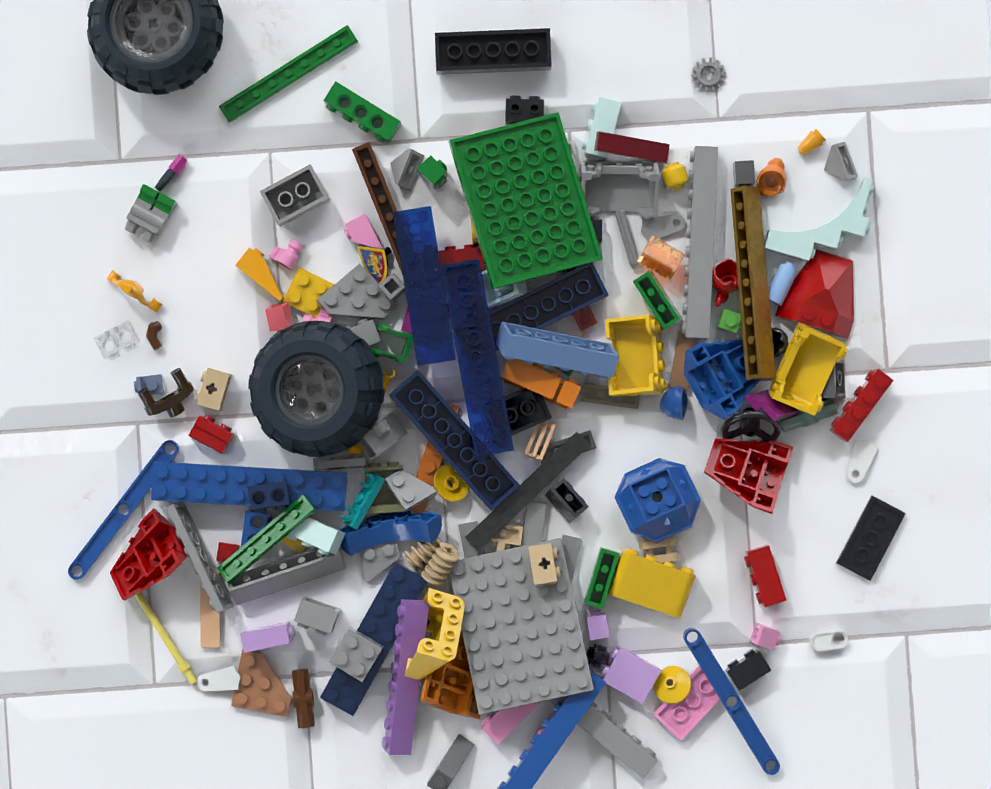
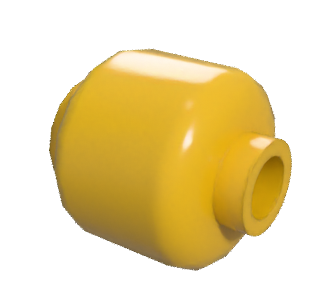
M679 162L665 165V169L661 172L665 187L673 188V191L683 189V184L689 181L685 165L679 164Z

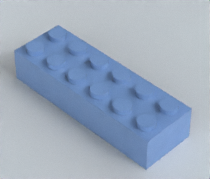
M501 322L496 339V345L505 359H521L528 364L536 362L548 368L556 366L563 371L576 370L583 375L591 373L604 379L606 377L613 378L619 355L610 343L507 322Z

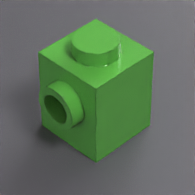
M723 309L716 328L736 334L738 330L741 331L742 329L741 314Z

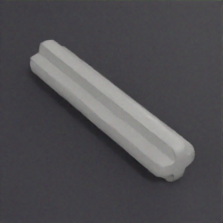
M624 210L617 211L615 217L630 266L638 265L640 260Z

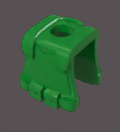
M379 323L378 331L405 338V342L400 356L372 348L371 351L375 357L384 356L397 362L406 361L412 347L413 336L407 332L390 329L387 324Z

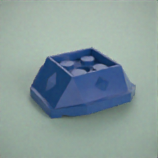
M662 458L655 459L625 473L614 497L630 532L654 543H659L692 528L701 503V498L685 465ZM660 494L663 496V499L660 502H655L652 500L653 496Z

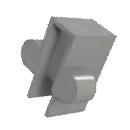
M392 412L374 425L359 444L372 460L408 432Z

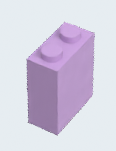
M289 621L249 629L240 633L244 653L289 644L293 641L294 636H296L294 625H290Z
M621 646L618 649L615 648L610 656V659H612L610 665H605L600 675L603 676L602 679L606 681V684L643 704L661 669Z

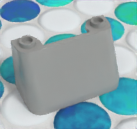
M582 161L581 188L590 218H595L599 215L600 211L621 210L625 212H638V215L645 220L657 218L660 176L658 164L653 161Z

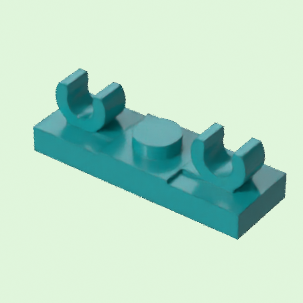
M364 473L368 477L367 482L359 481L363 489L356 495L352 507L345 506L349 510L348 515H340V518L344 520V524L356 530L385 482L384 478L374 473Z

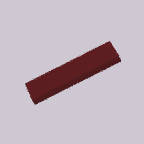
M598 131L594 151L667 163L670 144Z

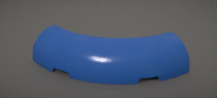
M411 511L371 516L367 518L366 522L361 523L357 530L348 525L340 528L339 530L345 533L340 547L348 555L353 556L370 547L394 541L415 540L432 544L441 532L442 518L440 514L422 511L421 514H411Z

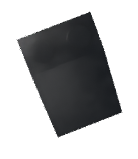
M526 388L481 406L495 442L552 419L543 396Z

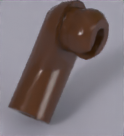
M158 321L151 322L146 333V338L154 351L162 347L157 338L158 331L162 329V325Z

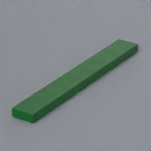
M346 25L219 105V108L230 123L356 44L358 40L350 27Z

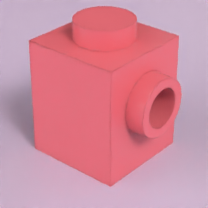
M289 302L273 304L265 309L270 332H279L294 324Z

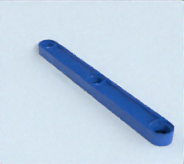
M167 440L162 443L68 568V574L72 579L78 580L87 574L152 488L153 462H172L179 452V445L176 441ZM172 443L175 445V452L173 454H168L165 451L166 444ZM121 504L128 506V514L122 515L119 513V506ZM75 565L82 568L80 576H75L72 573Z
M695 628L686 629L683 633L684 642L761 768L766 774H776L780 769L779 761L701 633ZM690 632L697 633V639L694 642L687 640V635ZM731 696L736 697L737 700L734 706H728L726 703L727 699ZM768 761H775L776 766L773 770L766 769Z

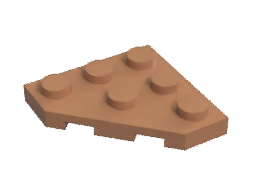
M242 649L238 673L241 676L239 689L234 690L231 706L288 717L292 697L267 662L263 653L258 651L244 653Z

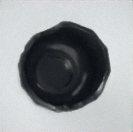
M774 327L772 328L774 358L785 353L789 341L787 334L782 329Z

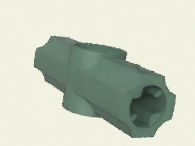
M833 398L823 401L824 404L821 411L817 412L815 416L797 409L798 411L794 415L778 420L782 425V432L784 433L801 426L806 427L819 422L821 419L838 414Z

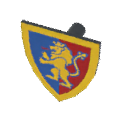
M357 245L365 270L380 284L388 276L389 265L387 255L391 254V249L389 247L377 248Z

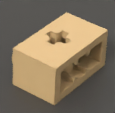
M207 367V371H203L201 376L202 388L198 389L195 400H198L197 405L222 411L232 374ZM213 383H215L214 387L217 388V391L211 394V390L208 387L213 386Z
M551 543L528 546L534 586L558 584L557 578H561L559 566L555 567L554 559H558L556 547L552 548ZM543 560H546L547 563H550V565H547V569H544L543 566H540L543 564Z

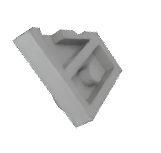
M402 469L385 478L386 484L405 512L437 493L434 487Z
M397 541L376 545L360 552L365 582L372 580L400 558Z

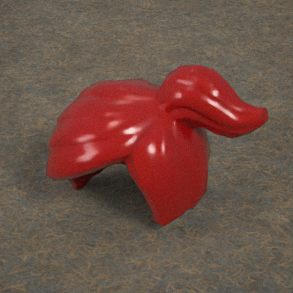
M729 258L717 264L712 271L713 286L719 291L716 295V307H719L728 300L729 293L739 289L737 264Z

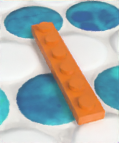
M447 402L458 413L460 406ZM429 441L427 442L416 478L433 487L434 475L439 469L443 457ZM429 498L409 511L421 514L422 511L426 510Z

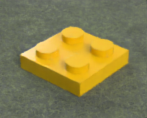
M299 267L282 302H289L290 306L316 318L322 309L316 302L317 299L334 284Z

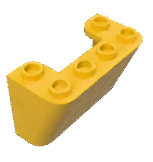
M646 314L605 319L606 338L612 341V346L619 355L614 377H608L609 395L616 397L663 394L664 390L667 389V383L663 376L666 366L665 361L662 359L664 343L661 341V333H663V328L657 318Z
M627 548L626 551L621 550L608 594L681 618L697 576L694 574V570L681 566V569L675 568L676 564L665 561L664 564L656 562L657 558L646 555L645 558L638 555V551Z
M431 588L428 589L423 600L429 605L427 620L430 624L426 626V632L432 633L431 639L424 638L419 642L413 659L408 658L404 676L418 680L423 679L456 657L465 604L460 597Z

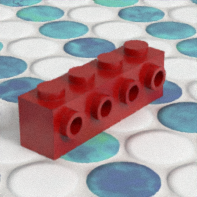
M880 369L869 371L865 377L866 382L863 386H858L853 393L855 396L852 401H847L842 408L843 413L840 417L836 416L830 424L832 428L829 431L842 441L849 442L894 381Z

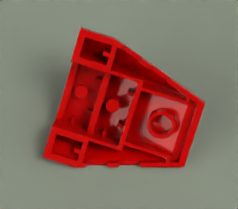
M816 249L813 259L810 258L794 279L782 306L778 305L775 316L792 322H800L830 332L829 334L848 339L854 322L853 260Z
M715 438L703 473L753 508L773 514L778 498L777 495L791 457L793 446L773 440L757 442V440L739 441V439Z
M154 508L141 520L138 525L140 529L137 534L128 541L131 543L125 553H121L110 571L120 597L124 601L170 576L187 558L184 551L185 546L176 535V528Z

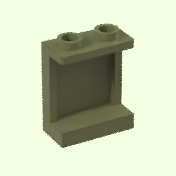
M387 462V466H380V463H368V467H364L365 472L374 473L384 479L400 469L403 470V465H399V462ZM365 475V483H366L367 480H368V477ZM384 482L367 514L404 512V509L386 482Z

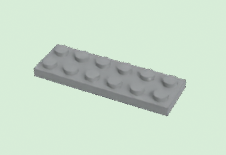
M173 504L167 507L168 518L177 529V537L185 545L184 551L194 564L192 567L195 574L199 575L202 581L201 587L203 591L208 593L210 597L209 603L212 609L218 613L234 607L186 504Z

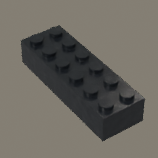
M550 28L435 33L436 74L551 70Z

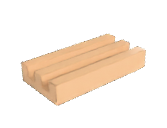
M547 421L536 425L524 454L543 461L557 426ZM543 426V429H542L541 434H540V436H539V438H538V441H537V443H536V446H535V448H534V451H533V453H531V449H532V447H533V445H534V442H535V440H536V437H537V435H538V432H539V430H540V427ZM547 428H550L549 434L539 456L537 455L538 450L543 441Z

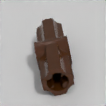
M309 668L292 670L294 708H296L298 728L314 727V696L310 686Z

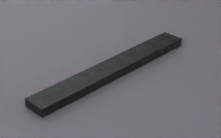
M576 431L465 538L479 551L590 445Z

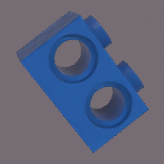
M245 511L241 547L273 520V518H270V513ZM256 517L263 519L264 523L260 528L254 525Z

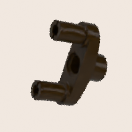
M181 368L170 372L178 386L177 390L162 399L155 401L147 387L137 392L148 416L167 411L170 418L185 410L181 402L193 392L194 387L186 379Z

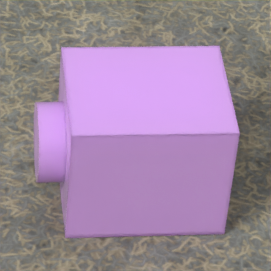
M601 610L589 612L590 615L586 616L589 639L608 638L609 631L606 614L601 613Z

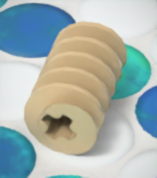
M439 537L432 544L428 542L422 544L418 541L416 542L417 549L413 546L410 547L412 553L404 552L407 561L416 572H418L416 566L422 569L424 567L422 561L428 564V557L432 558L436 549L440 547V543H443Z
M440 543V547L432 555L433 559L429 560V565H426L425 571L421 573L422 578L433 585L444 584L445 579L456 565V561L460 558L458 550L448 543Z

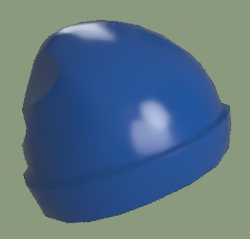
M678 385L669 388L663 394L659 407L666 416L677 420L684 419L688 404L685 389Z

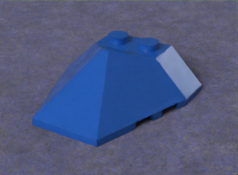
M743 339L699 343L685 351L684 376L701 407L721 419H725L737 412L741 407L740 405L746 400L745 397L749 395L751 390L760 381L746 380Z

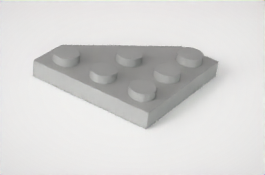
M360 263L316 301L329 316L340 315L381 320L398 307L378 286L379 284Z

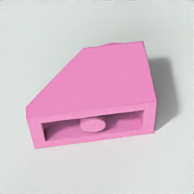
M366 214L345 224L347 229L344 232L348 240L352 239L354 243L359 245L383 248Z
M756 622L750 641L756 645L774 650L781 640L780 631Z

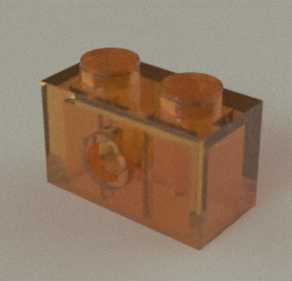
M652 235L637 261L642 263L644 267L659 273L660 276L671 280L685 254Z

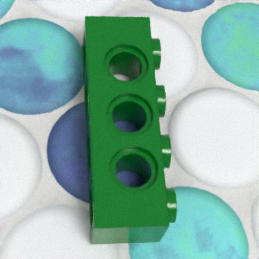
M336 81L323 100L327 104L325 108L333 113L336 111L343 114L342 118L349 123H352V121L359 124V129L366 133L369 131L374 133V138L382 143L385 141L390 143L401 126L400 120ZM342 100H349L351 102L348 108L340 107ZM358 110H366L367 115L364 118H358L356 116ZM376 119L383 121L381 128L373 127V122Z

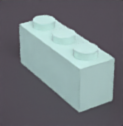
M599 97L598 102L594 101L591 111L595 113L594 119H589L587 131H590L589 138H584L582 149L585 150L584 155L607 160L608 153L594 151L596 134L598 131L614 134L622 102Z
M308 517L286 537L294 541L298 538L302 540V545L309 548L315 546L318 548V552L328 556L329 553L337 554L345 533Z

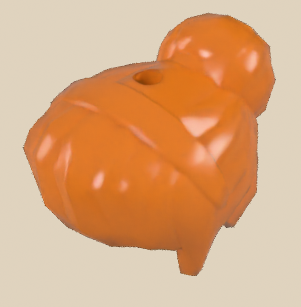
M773 158L760 171L756 183L757 187H760L761 196L772 197L784 192L787 176L782 159Z

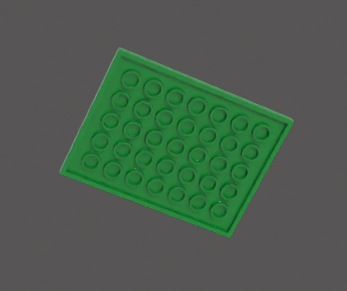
M559 112L448 141L492 290L603 259Z

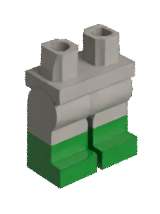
M143 184L135 203L126 217L128 221L125 230L135 235L140 226L145 229L140 238L151 243L156 235H160L178 203Z

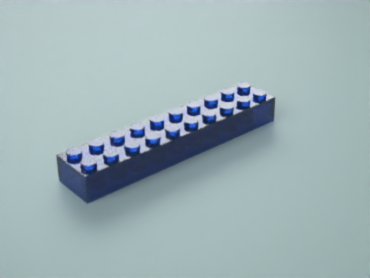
M478 258L441 265L475 457L479 458L512 452L514 447L480 260Z

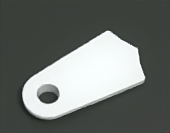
M869 439L855 440L847 470V477L853 483L863 480L878 450ZM854 470L859 473L857 478L852 476Z
M235 666L200 675L197 679V686L202 691L238 690L241 676ZM204 679L209 681L207 686L203 684Z

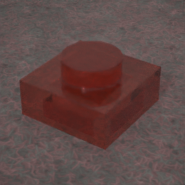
M590 306L572 314L580 332L598 323Z

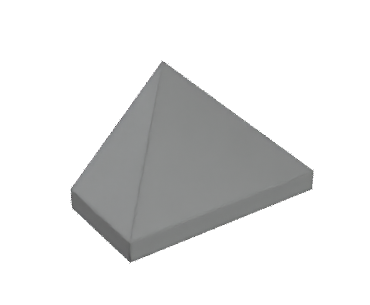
M841 142L831 146L824 170L843 181L857 178L858 174L846 143Z
M409 148L393 160L390 164L395 184L411 191L418 174L417 168L422 164L425 155Z

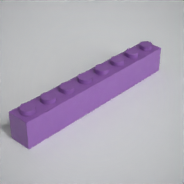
M401 599V604L397 609L399 621L395 627L397 638L396 643L393 645L392 680L389 681L388 685L390 697L386 702L388 714L384 720L386 731L385 737L382 738V747L389 755H411L420 680L404 675L408 658L413 659L419 642L426 635L429 605L424 600Z

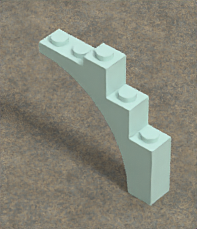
M863 178L857 194L849 206L838 217L825 225L801 232H783L770 229L765 239V250L808 262L815 255L816 247H813L814 244L835 250L837 246L840 247L842 244L843 235L841 233L863 238L865 234L868 235L871 224L868 223L870 218L862 215L866 214L869 203H866L868 195L871 196L874 189L873 179Z

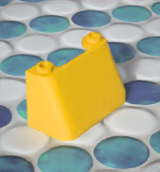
M799 323L776 371V378H773L769 394L772 399L815 416L823 407L824 402L821 401V394L836 361L844 359L847 354V344Z

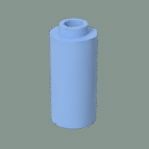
M789 262L780 264L768 289L770 302L782 306L798 273L794 264Z

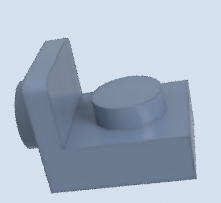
M162 374L136 377V381H134L135 393L146 387L151 395L164 393Z

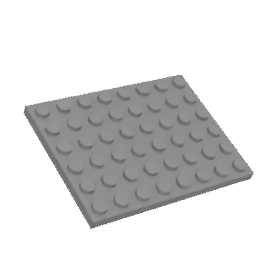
M561 538L456 561L450 576L454 595L460 597L465 604L461 629L479 715L594 690ZM551 543L552 548L556 547L558 559H554L555 567L559 566L561 578H557L558 584L535 587L528 546ZM543 560V564L540 566H543L544 569H547V565H550V563H547L546 560Z

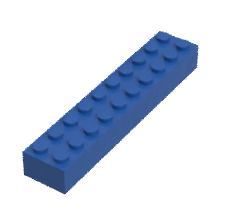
M154 461L151 500L250 506L247 486L287 481L290 504H287L286 508L304 494L309 498L316 510L345 511L348 472ZM281 490L274 492L273 496L276 501L284 499V493ZM257 493L254 500L256 503L262 504L265 501V497L262 493Z

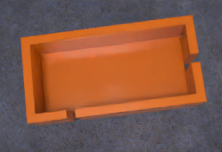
M521 359L508 360L501 375V381L519 389H529L542 395L544 400L569 411L572 409L581 389L578 386L579 382L570 378L563 380L560 378L561 374L552 370L548 373L542 370L543 366L534 362L530 365Z

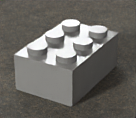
M311 164L260 191L279 227L330 201Z

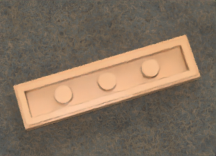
M200 579L201 647H220V612L217 613L210 606V597L208 593L203 591Z

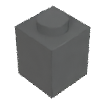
M754 160L735 161L733 163L734 186L741 187L755 184Z

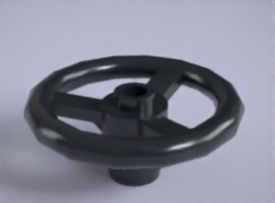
M746 408L741 413L734 414L725 420L721 427L722 439H734L745 435L747 437L758 436L762 439V441L758 442L777 441L781 435L782 425L779 421L774 422L766 412ZM760 419L773 425L774 432L772 435L761 429ZM741 421L739 428L728 432L731 425Z

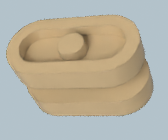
M672 536L659 543H654L645 538H642V542H639L640 550L645 549L646 555L656 557V562L663 563L665 561L680 560L679 552H673L672 545L678 544L677 537ZM665 547V554L654 555L653 548Z

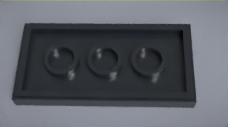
M871 495L836 563L871 581L906 513Z

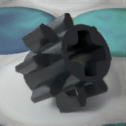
M595 643L594 647H589L586 651L588 664L596 668H601V664H607L610 657L607 651L608 648L598 643Z

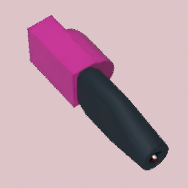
M178 154L154 188L160 192L174 177L175 173L179 175L183 171L188 160Z

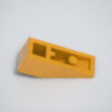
M249 247L235 266L282 302L284 298L267 261L263 259L265 254L257 248L252 250Z

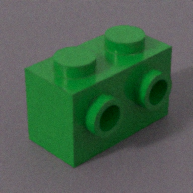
M432 155L417 168L418 173L433 189L437 186L441 188L448 181L447 166L440 159L436 161Z

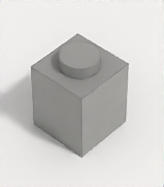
M391 273L378 285L392 301H395L408 289L394 273Z

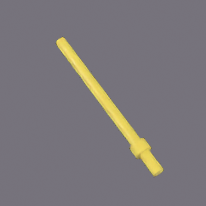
M142 592L134 595L179 665L177 666L179 671L184 673L191 685L197 682V679L190 670L191 666L188 661L183 659Z

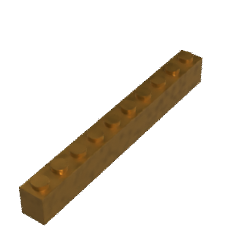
M741 186L730 189L746 380H764L776 378L760 187Z

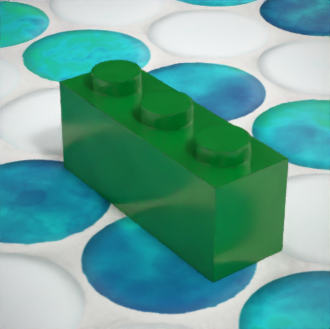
M651 269L633 281L663 329H666L682 318Z
M600 547L584 598L585 604L603 609L620 554L619 552Z

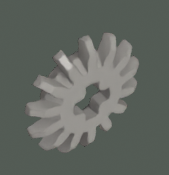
M709 57V62L702 58L703 64L697 61L698 69L694 67L692 69L696 74L691 75V77L697 78L693 83H700L698 89L705 86V92H708V87L715 91L714 85L720 88L721 85L718 82L725 81V79L721 78V75H725L726 72L720 71L724 66H717L719 60L712 63L711 57ZM706 70H710V73H714V76L711 77V80H707V77H703V74L706 73Z

